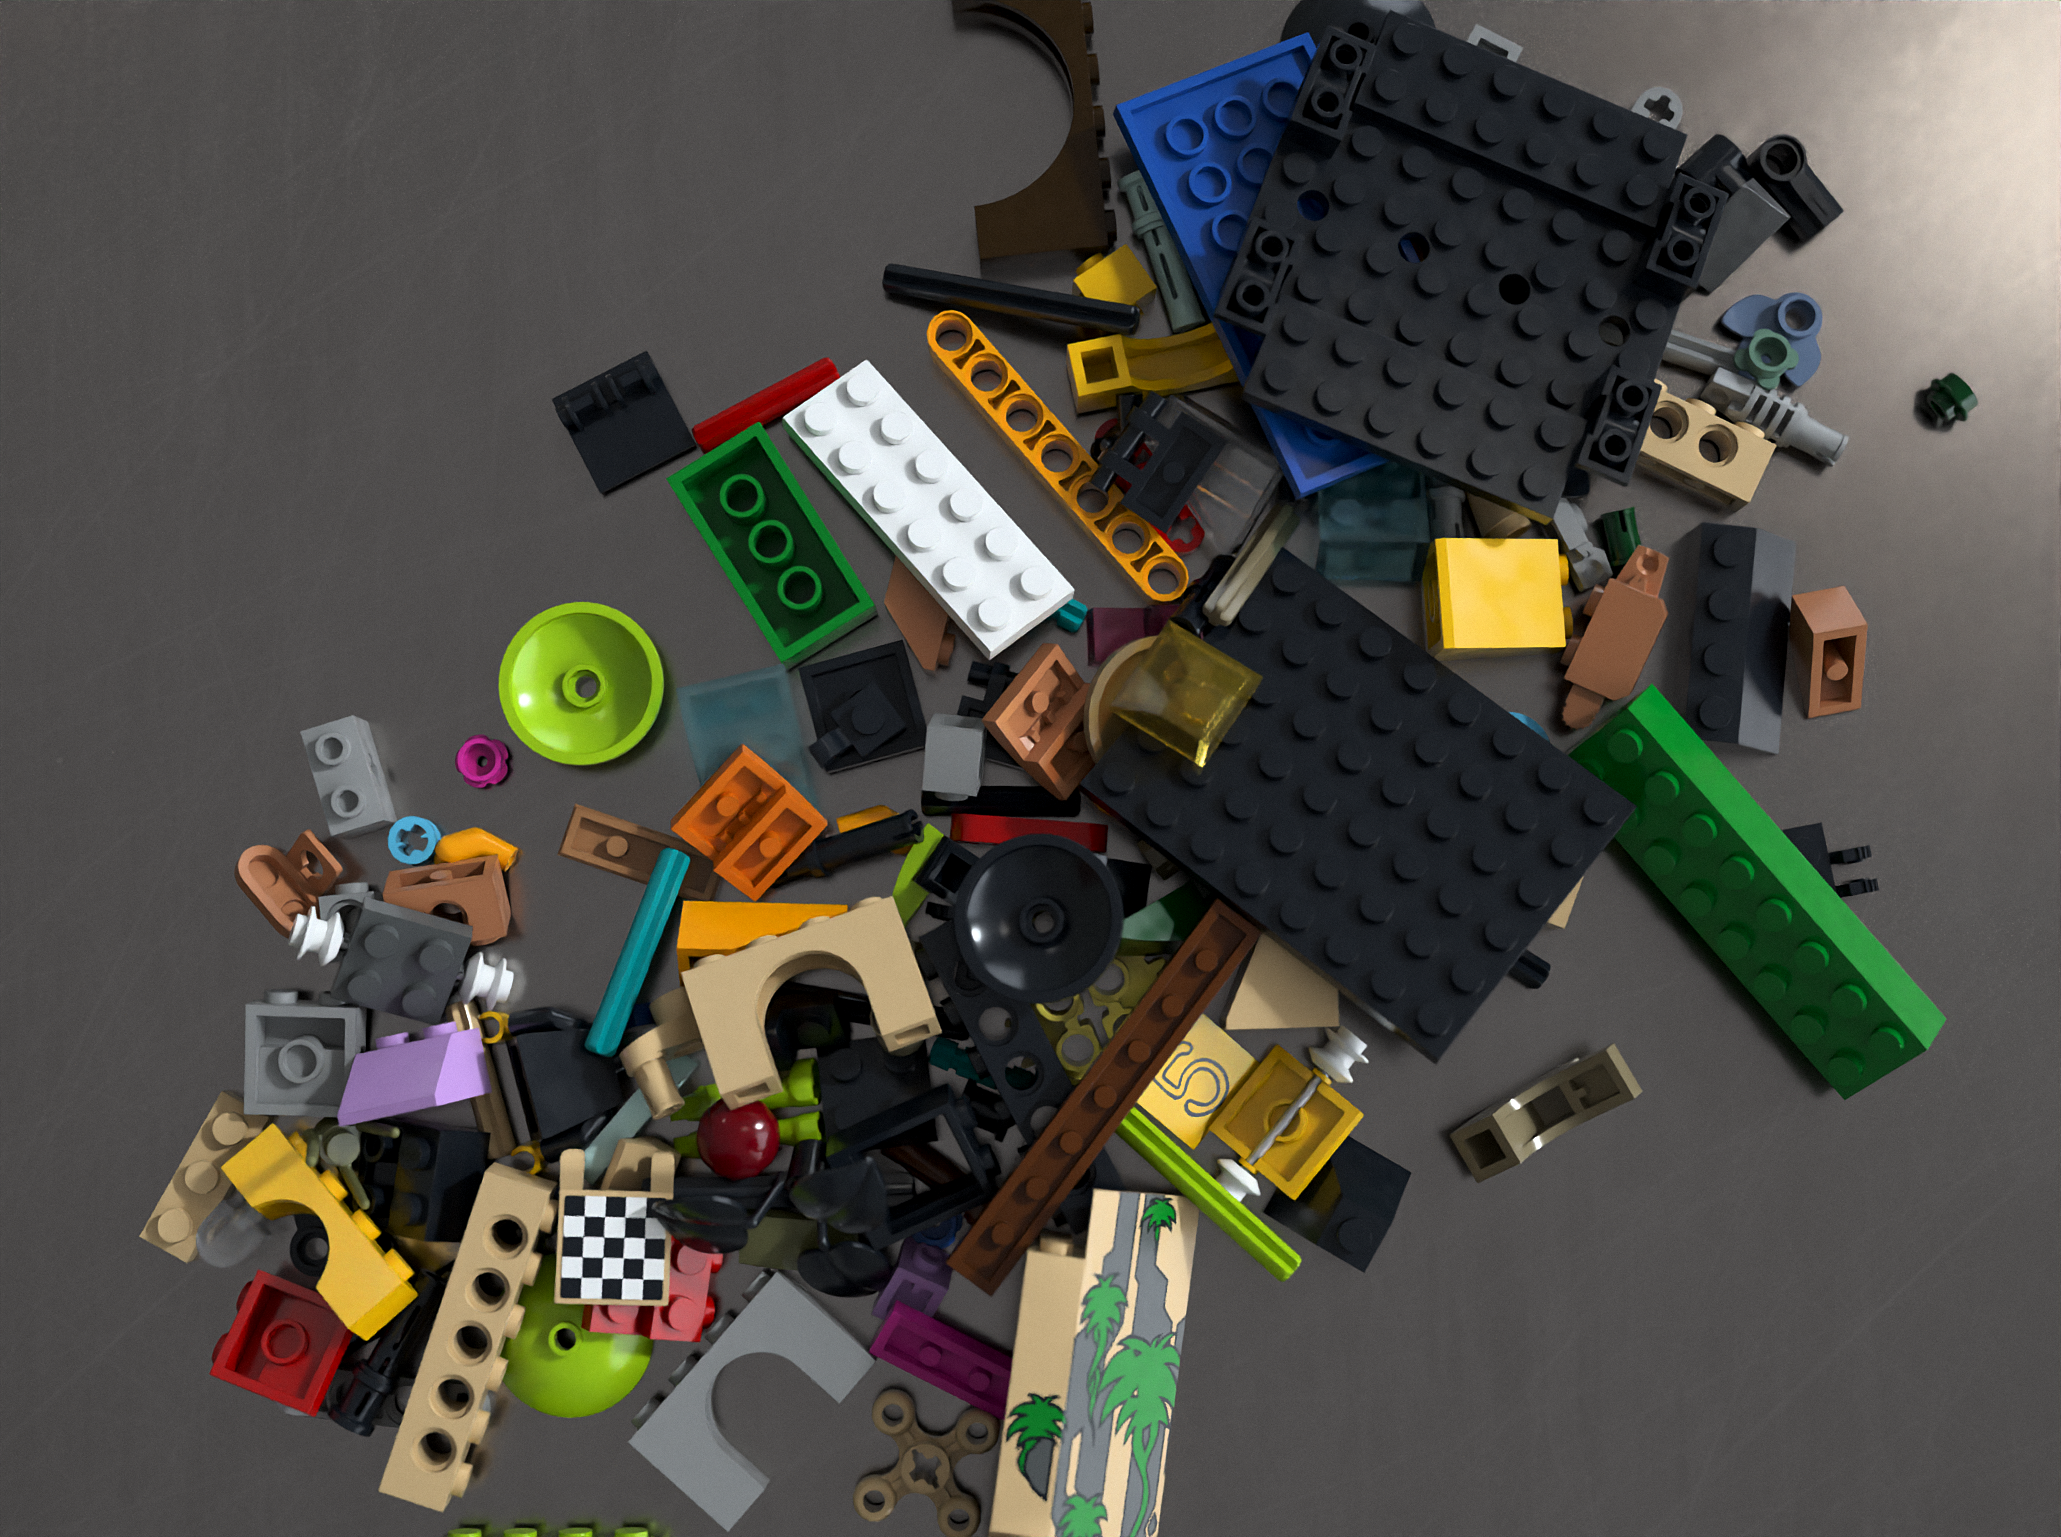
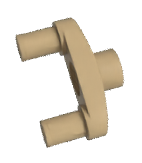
M685 986L660 996L649 1005L648 1008L657 1027L639 1037L619 1054L628 1076L635 1077L651 1111L653 1120L667 1117L685 1105L666 1062L705 1049Z

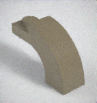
M1613 1043L1580 1060L1577 1057L1533 1080L1491 1105L1449 1136L1476 1182L1480 1183L1522 1163L1536 1150L1570 1129L1635 1099L1642 1092V1089Z

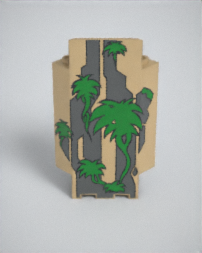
M1094 1189L1086 1245L1074 1244L1071 1233L1042 1229L1039 1233V1238H1035L1029 1248H1027L988 1537H1157L1200 1211L1186 1196Z

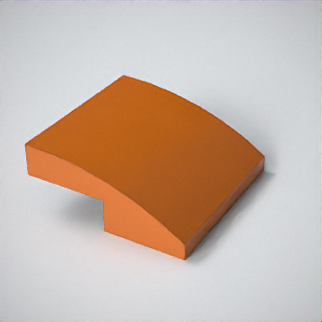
M743 743L670 820L673 832L713 861V871L754 902L762 896L827 826V820L787 780Z

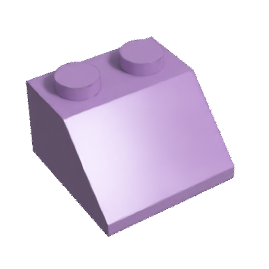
M456 1021L422 1028L425 1038L423 1040L410 1042L408 1032L375 1039L377 1050L355 1055L337 1114L339 1127L492 1093L479 1028L458 1032Z

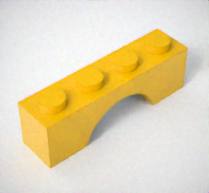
M1212 322L1192 331L1161 338L1134 339L1122 334H1116L1067 344L1066 365L1077 414L1116 406V394L1142 392L1144 400L1150 389L1162 397L1239 381Z
M272 1123L220 1168L251 1207L271 1221L292 1214H310L320 1217L329 1238V1257L325 1271L316 1289L346 1327L367 1341L419 1296L407 1281L414 1272L393 1248L385 1253L377 1244L375 1239L382 1234L381 1231L362 1209L359 1208L354 1214L343 1202V1199L350 1193L329 1169L321 1174L315 1166L309 1167L306 1165L307 1141L297 1130L289 1136Z

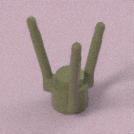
M325 1117L315 1125L314 1129H306L303 1133V1137L307 1141L305 1163L309 1167H314L317 1164L319 1154L327 1164L336 1166L362 1210H366L370 1207V1201L351 1164L358 1158L362 1150L361 1133L365 1132L396 1138L399 1136L400 1130L397 1127L374 1121H365L339 1127L337 1117Z

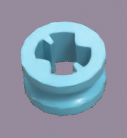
M417 816L404 817L396 821L391 827L387 838L388 848L393 857L402 863L414 866L425 865L433 860L435 846L441 839V834L437 826L427 819ZM419 826H421L426 832L421 838L428 840L427 847L424 851L414 849L409 856L404 851L408 844L401 841L403 834L406 831L415 833Z

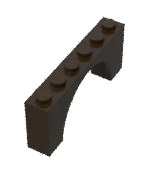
M951 0L953 16L974 15L997 19L1021 29L1039 42L1061 69L1070 91L1073 106V119L1069 134L1059 155L1051 166L1037 180L1018 193L993 203L974 206L980 272L1085 262L1098 253H1102L1104 258H1106L1108 255V242L1117 241L1115 210H1105L1102 191L1111 189V172L1109 158H1099L1097 138H1105L1106 131L1103 105L1093 106L1091 87L1100 86L1097 53L1087 54L1085 35L1094 34L1091 1Z

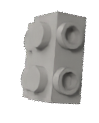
M267 989L264 990V999H256L246 1004L244 1114L337 1117L355 1055L366 1052L367 1007L330 998L331 991L319 992V1001L298 1000V990Z

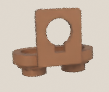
M307 829L300 834L286 856L278 849L268 845H256L248 848L238 859L234 869V876L241 890L275 930L289 939L297 913L307 916L310 907L315 906L317 919H320L319 897L327 894L341 874L342 866L310 829ZM307 850L312 852L320 861L323 875L318 872L312 874L307 869L309 864L306 855Z

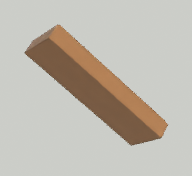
M578 804L574 805L557 854L647 885L660 852L665 848L676 849L690 857V864L677 896L692 901H716L723 877L713 871V861L687 841Z

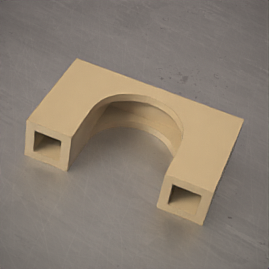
M893 896L885 899L870 897L861 900L852 906L851 911L833 918L828 916L811 918L803 922L797 931L781 937L775 935L759 937L748 943L745 950L726 957L721 954L707 956L697 961L693 969L681 973L720 1096L730 1110L784 1091L765 1035V1014L768 1004L778 988L788 979L803 971L828 968L839 970L856 979L867 991L879 1029L889 1052L942 1033Z

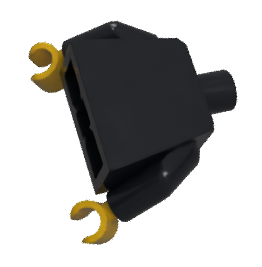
M552 1006L513 1011L510 1015L487 1011L481 1014L479 1020L496 1019L500 1026L499 1032L493 1038H482L481 1040L486 1044L502 1045L506 1043L531 1141L516 1147L512 1151L511 1157L522 1151L532 1154L535 1161L534 1167L523 1172L535 1175L544 1169L547 1163L552 1164L560 1161L564 1150H586L611 1121L613 1115L612 1108L623 1103L619 1081L631 1078L628 1076L619 1057V1054L630 1044L618 1047L612 1057L595 1054L585 1048V1042L591 1029L588 1021L582 1016Z

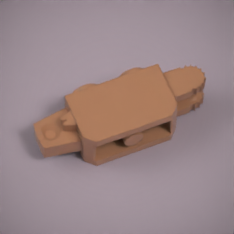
M1638 545L1616 579L1610 578L1606 587L1599 584L1595 585L1583 611V614L1592 617L1583 637L1575 633L1572 635L1560 663L1569 667L1564 679L1574 683L1565 701L1567 705L1563 707L1564 712L1561 713L1564 716L1562 720L1566 722V726L1569 725L1571 727L1570 729L1576 728L1578 731L1579 728L1584 730L1585 727L1590 726L1592 721H1594L1593 719H1596L1595 716L1599 713L1605 697L1616 701L1629 696L1633 692L1669 614L1664 600L1658 597L1669 562V557Z

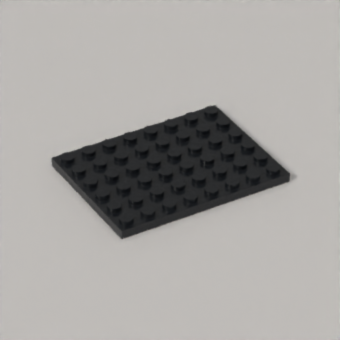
M1283 546L1231 624L1228 626L1219 624L1208 632L1079 783V791L1435 1065L1637 807Z

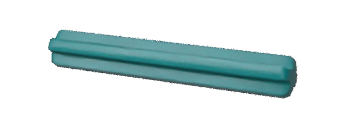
M665 848L658 856L585 1042V1048L595 1054L612 1057L617 1051L690 864V857L681 851Z

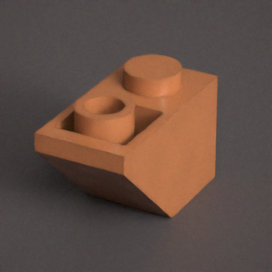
M895 556L884 600L885 608L925 675L936 677L939 664L949 666L956 635L947 633L951 617L900 559Z

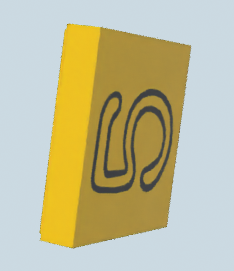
M1202 1013L1137 1103L1194 1150L1210 1131L1208 1129L1259 1067L1260 1063Z

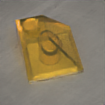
M1169 620L1110 704L1109 710L1196 764L1204 767L1261 683L1263 677Z

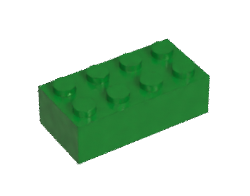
M759 421L666 478L786 670H789L878 614L874 602Z

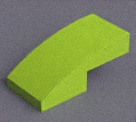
M929 823L923 829L924 841L917 845L913 844L892 893L905 928L930 897V893L914 881L944 836Z

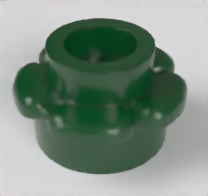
M1950 372L1941 380L1934 378L1931 381L1930 389L1932 394L1927 397V401L1936 415L1945 422L1952 418L1956 421H1967L1969 419L1968 413L1978 406L1977 398L1967 383L1953 372Z

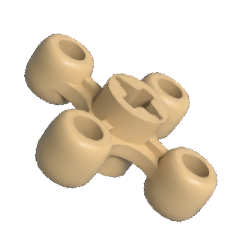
M890 1389L882 1392L875 1399L872 1406L871 1418L874 1426L881 1433L890 1436L896 1442L899 1449V1460L890 1472L883 1475H869L856 1485L853 1492V1506L856 1513L869 1522H879L886 1519L893 1512L897 1502L903 1496L910 1493L924 1494L934 1502L937 1509V1523L940 1531L946 1537H971L977 1532L981 1523V1510L972 1496L962 1493L956 1487L953 1471L957 1462L963 1457L970 1454L986 1453L996 1445L999 1438V1424L996 1417L987 1411L972 1408L965 1411L959 1417L955 1428L950 1433L943 1436H932L924 1433L918 1426L915 1418V1405L907 1393L899 1389ZM896 1404L903 1410L904 1416L897 1421L889 1420L884 1414V1408L887 1405ZM974 1423H981L987 1428L988 1433L984 1438L974 1439L968 1434V1427ZM916 1450L927 1459L934 1456L939 1459L935 1468L937 1480L934 1475L930 1476L926 1470L918 1473L914 1470L918 1459ZM871 1490H877L883 1494L885 1501L881 1505L873 1506L866 1501L865 1494ZM955 1509H962L968 1513L969 1520L963 1524H956L951 1521L949 1514Z

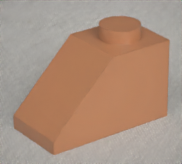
M1845 585L1796 594L1791 597L1789 640L1804 711L1808 718L1861 709L1868 624Z

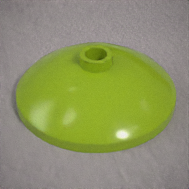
M573 602L558 605L539 613L529 620L516 633L508 645L499 673V697L502 710L518 738L541 756L558 763L573 766L597 765L608 762L635 747L655 722L664 692L661 660L646 632L622 612L609 606L591 602ZM585 679H593L596 683L595 693L587 698L581 697L578 692L579 684Z
M557 1252L543 1257L533 1287L526 1284L523 1286L518 1305L526 1307L522 1324L515 1340L506 1337L500 1354L501 1358L509 1360L503 1382L519 1400L539 1412L557 1417H584L602 1412L614 1406L634 1389L650 1363L655 1339H648L641 1335L588 1332L582 1329L584 1304L554 1303ZM504 1287V1289L502 1290V1292L500 1293L499 1296H502V1295L505 1294V1287ZM568 1328L574 1332L576 1342L573 1347L565 1348L559 1344L557 1334L560 1329Z

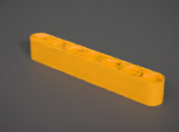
M954 310L943 311L934 316L927 329L929 354L936 365L1140 598L1149 606L1157 609H1166L1176 605L1183 597L1189 581L1188 570L1183 561L1149 522L1120 503L1125 495L1115 484L1106 493L1089 482L1099 465L970 318L962 312ZM947 330L960 331L965 335L966 342L958 350H944L937 343L941 333ZM985 369L993 370L1000 375L1001 383L992 391L979 390L972 383V378L977 372ZM1025 409L1035 415L1037 422L1030 430L1019 432L1008 425L1007 417L1015 410ZM1052 449H1061L1070 455L1072 464L1063 472H1053L1044 466L1042 457ZM1086 489H1096L1105 495L1107 505L1099 512H1086L1079 506L1077 497ZM1122 529H1131L1140 535L1143 545L1134 553H1123L1115 547L1112 537ZM1157 569L1169 570L1177 578L1178 587L1170 594L1156 593L1149 585L1148 576Z

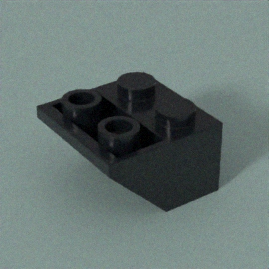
M392 1117L369 1120L397 1127L400 1130V1134L396 1138L364 1133L358 1180L370 1201V1207L363 1211L376 1224L379 1230L384 1233L422 1242L461 1243L485 1173L491 1133L454 1125ZM353 1197L352 1213L354 1214L360 1207Z

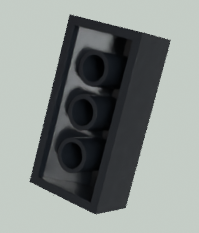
M1702 522L1687 532L1672 707L1708 748L1778 755L1796 542L1756 527Z

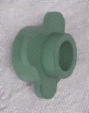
M1768 329L1757 330L1753 334L1749 346L1746 349L1737 350L1733 357L1736 369L1747 371L1757 380L1758 385L1763 390L1775 389L1780 382L1779 377L1786 370L1794 369L1799 361L1798 353L1791 348L1788 340ZM1767 356L1770 358L1771 362L1764 363L1761 360V357Z

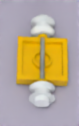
M1341 1025L1335 1033L1328 1027H1325L1324 1029L1329 1038L1323 1048L1309 1047L1312 1062L1320 1070L1314 1067L1310 1071L1280 1045L1276 1044L1208 1128L1241 1156L1238 1160L1242 1164L1241 1166L1232 1159H1217L1221 1173L1215 1179L1239 1202H1241L1246 1194L1261 1195L1258 1181L1249 1174L1250 1172L1254 1175H1257L1259 1172L1262 1173L1295 1201L1364 1117L1360 1110L1330 1087L1332 1081L1328 1078L1330 1076L1337 1082L1352 1083L1353 1079L1348 1070L1355 1061L1366 1064L1369 1062L1361 1055L1367 1045Z

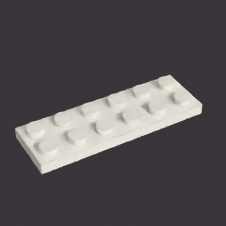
M867 359L783 417L782 428L988 660H991L1073 599L1075 589Z

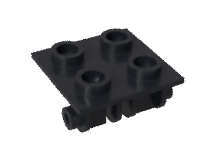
M647 350L552 399L562 424L567 428L600 494L696 445Z

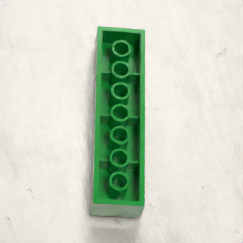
M1652 683L1581 738L1566 753L1567 756L1637 806L1614 836L1616 840L1844 1101L1929 1049L1946 1021L1945 1016Z

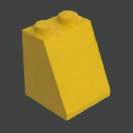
M1438 538L1434 539L1420 555L1427 653L1438 661L1556 654L1566 647V639H1571L1573 635L1572 612L1570 607H1563L1561 586H1567L1568 560L1565 553L1559 554L1558 539Z

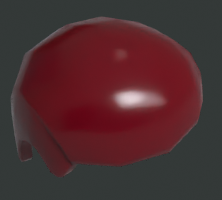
M721 1098L713 1103L711 1107L707 1108L700 1118L696 1135L697 1150L703 1163L716 1175L732 1180L752 1178L768 1167L778 1152L780 1146L779 1123L767 1105L762 1101L758 1100L730 1110Z

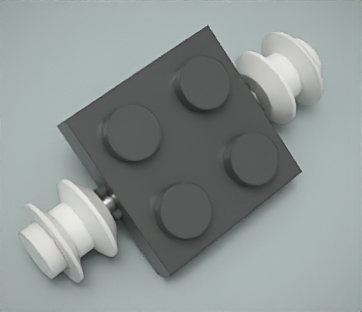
M368 897L363 899L351 934L344 933V924L340 913L336 912L329 921L317 919L315 906H311L307 916L297 913L288 940V946L297 948L296 960H299L307 951L318 954L320 966L322 967L332 961L339 950L338 955L342 956L331 986L330 998L432 1025L439 1024L453 986L458 987L463 1004L467 1005L474 996L485 998L487 1011H492L496 1002L503 1004L506 1002L514 976L513 972L506 970L507 961L505 958H501L494 967L484 964L483 953L480 951L469 958L465 965L462 964L472 940L473 926Z

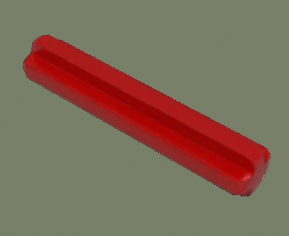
M824 357L695 425L692 428V435L700 450L707 454L758 421L763 426L797 408L839 379L840 374L833 361L829 357Z

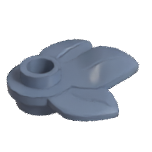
M1791 292L1775 300L1764 295L1754 294L1738 301L1725 312L1721 323L1731 332L1743 338L1737 350L1746 349L1757 330L1768 329L1785 337L1790 343L1791 348L1798 353L1799 361L1797 366L1783 373L1796 387L1802 386L1817 371L1821 361V352L1816 336L1821 329L1823 317L1819 305L1812 297L1804 293ZM1786 313H1796L1801 318V328L1793 329L1789 327L1785 321ZM1762 356V357H1761V360H1762L1764 363H1770V362H1771V360H1770L1769 357H1767V356ZM1747 371L1738 372V375L1756 381Z

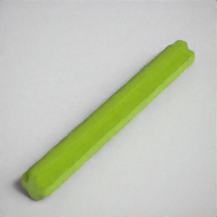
M1133 1106L1115 1133L1278 1281L1284 1282L1289 1279L1300 1266L1302 1261L1300 1256Z

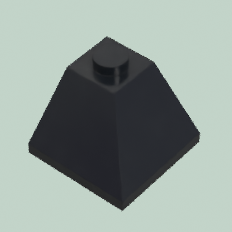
M1347 1136L1295 1201L1276 1186L1262 1212L1365 1273L1393 1223L1411 1172Z

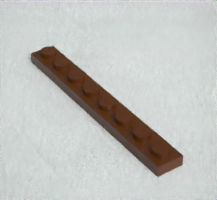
M1219 899L1213 900L945 1260L947 1265L992 1298L1024 1255L1027 1248H1029L1260 937L1262 934L1260 930Z

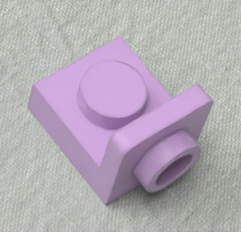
M910 1236L905 1238L900 1248L897 1263L891 1271L889 1283L879 1292L875 1299L871 1315L884 1320L895 1301L898 1300L933 1317L949 1289L953 1268L945 1262L949 1254L943 1252L938 1246L925 1243L918 1244Z

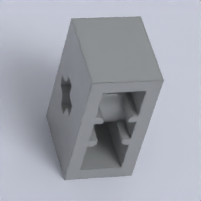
M352 715L300 731L331 836L348 840L393 826L397 821V817L368 721Z

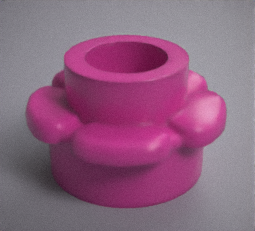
M483 734L474 735L468 738L461 749L458 750L455 757V765L457 771L464 775L463 778L467 784L476 788H484L488 783L497 784L505 777L508 771V766L505 763L509 755L506 746L500 740H490L488 736ZM485 756L488 760L487 764L483 767L479 766L478 759Z

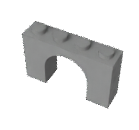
M779 1269L772 1278L765 1271H762L741 1295L749 1302L745 1309L736 1319L726 1312L705 1336V1339L712 1344L710 1349L699 1361L689 1355L668 1379L675 1386V1389L662 1403L652 1397L631 1421L639 1430L628 1443L727 1532L766 1489L770 1479L721 1435L714 1422L711 1410V1393L720 1370L729 1362L743 1355L751 1353L779 1355L798 1366L840 1404L878 1358L869 1353L870 1346L784 1269Z

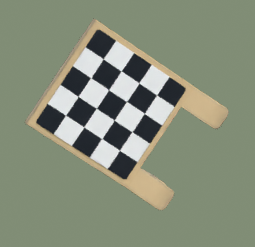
M580 1149L564 1150L560 1158L554 1303L668 1306L671 1234L653 1215L652 1205L655 1202L673 1199L674 1154L664 1151L654 1153L651 1162V1191L583 1189L584 1151Z

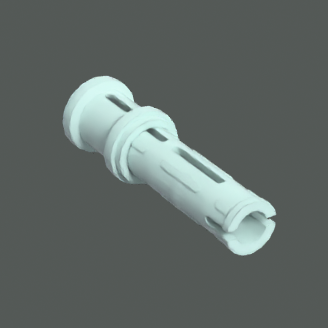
M1138 170L1124 176L1117 183L1120 191L1126 192L1135 218V222L1131 225L1133 233L1137 234L1138 238H1144L1156 280L1172 324V332H1183L1200 326L1206 321L1204 316H1202L1190 276L1140 171Z

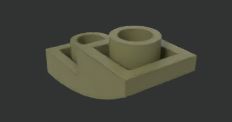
M746 1209L747 1216L752 1215L756 1209ZM769 1209L755 1229L747 1230L749 1234L748 1242L744 1248L739 1250V1263L774 1269L798 1270L797 1259L800 1252L808 1249H820L817 1244V1218L809 1217L802 1212L798 1214ZM829 1221L827 1222V1235L831 1245L843 1241L858 1242V1233L840 1231L833 1227Z

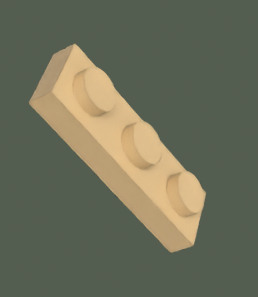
M228 1090L221 1091L139 1237L186 1263L192 1262L235 1188V1185L220 1167L268 1128L275 1116L244 1114V1099Z

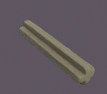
M1288 504L1284 505V507L1274 505L1207 599L1203 605L1202 612L1209 618L1208 622L1216 627L1219 624L1223 626L1231 624L1273 563L1280 548L1285 546L1299 526L1300 518L1293 513L1294 508Z

